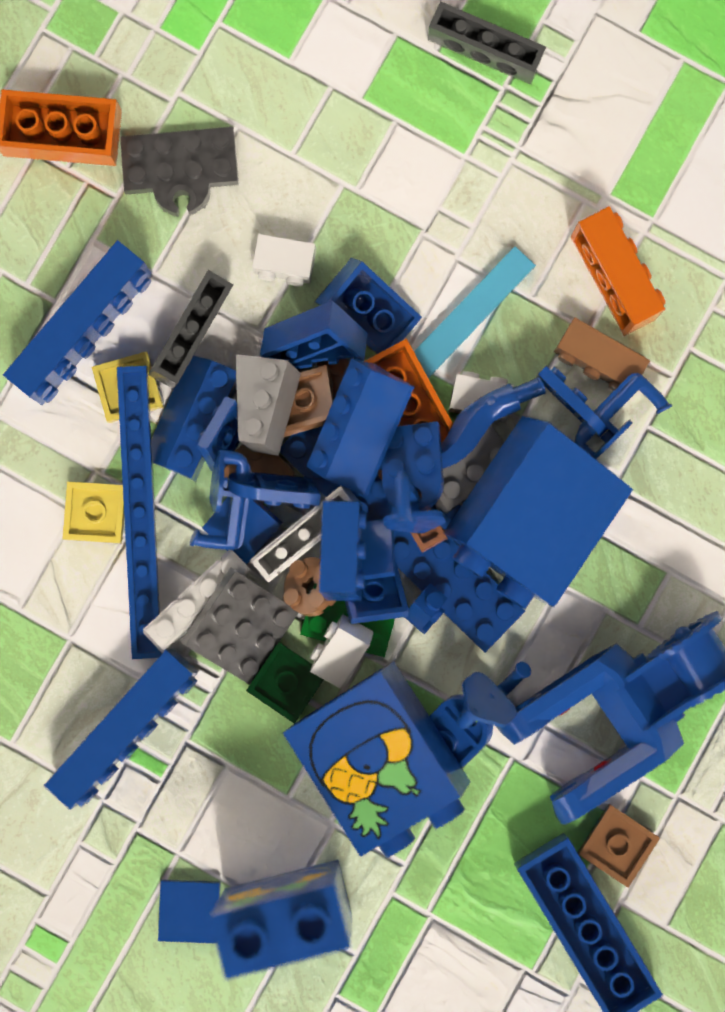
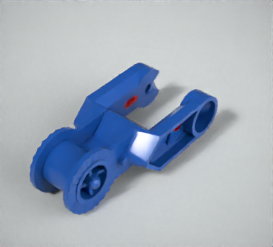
M715 611L705 615L696 622L690 623L687 627H679L668 640H664L661 645H658L647 656L641 653L633 658L617 643L602 650L515 707L516 717L505 727L496 726L499 732L515 745L592 694L626 744L624 748L603 760L589 771L572 779L550 796L555 816L561 824L564 825L582 817L666 762L684 744L677 724L679 720L685 717L683 712L690 707H695L697 704H702L705 700L711 699L715 694H720L725 690V645L713 629L723 619L719 612Z

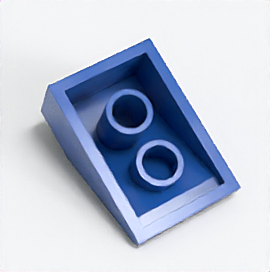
M350 258L314 301L320 306L333 300L368 333L366 346L376 354L403 341L422 318L366 264L354 258Z

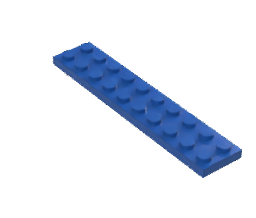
M323 426L292 435L281 446L280 454L304 477L312 478L319 492L326 498L341 485L322 478L306 467ZM378 473L368 496L351 490L363 505L362 511H367V521L380 520L388 515L397 514V509L385 496L382 480ZM394 530L395 561L397 562L398 569L422 592L431 583L448 598L441 607L445 610L444 614L484 653L525 612L523 608L496 590L499 585L487 573L483 578H480L457 563L453 556L460 547L449 537L447 540L422 553L410 532Z

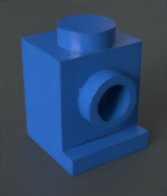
M430 583L411 604L408 617L404 618L425 634L445 612L441 607L448 598Z

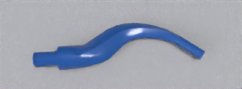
M540 376L519 386L512 387L510 383L480 397L464 408L457 416L447 437L441 444L443 469L464 459L476 447L495 420L520 411L521 403L546 394V389Z

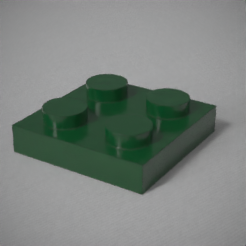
M278 642L246 691L295 724L324 679L310 672L312 663Z

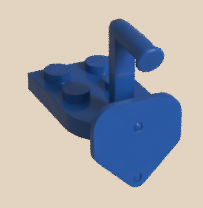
M545 366L537 375V377L540 376L545 388L582 423L578 428L574 443L594 459H597L633 423L631 420H628L617 429L609 420L638 390L653 403L657 409V414L672 407V404L668 403L661 392L639 373L629 375L594 412L585 404L588 400L587 397L576 387L571 390L564 383L567 378L556 367L550 370ZM594 434L601 437L605 442L596 452L586 444Z
M436 421L398 426L381 464L383 490L389 502L397 509V514L384 517L383 524L389 530L425 533L446 523V517L443 512L428 510L440 499L444 487L440 425ZM417 491L422 493V498L420 497Z
M219 450L212 471L210 504L213 512L219 513L222 496L231 497L226 536L206 535L200 533L199 530H195L190 539V546L196 545L204 548L224 550L240 548L244 540L249 499L261 500L265 504L280 506L281 502L293 503L295 507L307 509L311 505H320L321 493L312 478L251 472L246 457L241 453ZM224 464L236 465L235 473L224 477Z
M517 663L515 669L498 686L485 674L474 672L462 682L463 694L449 697L429 716L462 769L490 742L493 735V725L505 727L516 717V708L507 695L524 678H528L531 675L532 670L527 663Z

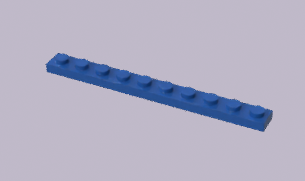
M147 366L117 367L132 659L159 658L162 654L161 651L143 633V629L160 614Z

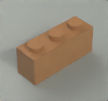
M575 317L554 353L559 355L558 359L569 366L575 364L584 369L583 373L593 380L600 378L609 383L608 388L612 391L629 375L633 373L642 375L650 362L649 359Z

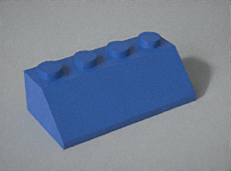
M193 355L178 384L173 389L151 438L153 464L196 482L205 462L197 447L198 437L202 430L208 427L212 420L214 409L222 403L224 397L233 399L237 390L236 370L213 360Z
M351 358L306 467L328 481L368 496L414 386L376 364Z

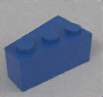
M332 300L264 328L260 357L287 360L296 369L310 368L314 362L328 361L329 365L338 364L339 359L346 358L364 361L368 333Z
M323 501L319 592L328 601H362V589L365 587V571H362V559L366 557V541H362V529L367 528V511H362L360 502Z

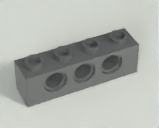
M441 1L428 31V41L530 85L537 73L546 46Z
M210 270L207 271L151 368L149 376L172 389L175 388L234 284Z

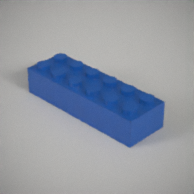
M117 240L4 372L3 376L43 406L45 402H51L58 394L59 390L57 388L60 384L74 376L77 371L76 366L82 358L87 359L96 348L94 344L101 336L106 337L112 331L115 325L113 322L120 314L124 315L133 305L132 299L138 292L143 293L152 282L150 278L153 275L145 262Z
M174 648L165 650L43 786L69 810L77 805L82 808L85 804H88L99 792L96 786L99 783L103 785L105 782H108L119 770L116 764L119 761L127 760L138 749L139 746L136 744L138 739L143 740L145 737L147 738L159 724L155 720L159 716L162 718L165 715L167 716L178 704L175 698L180 693L182 695L187 694L198 682L195 676L199 671Z
M564 833L514 863L603 1012H638L664 996L577 851Z

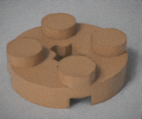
M309 557L302 561L296 560L291 564L284 582V602L294 611L304 616H319L324 613L322 610L326 609L328 605L332 607L336 602L326 600L319 592L321 558ZM313 581L317 584L316 589H311V592L308 594V584Z

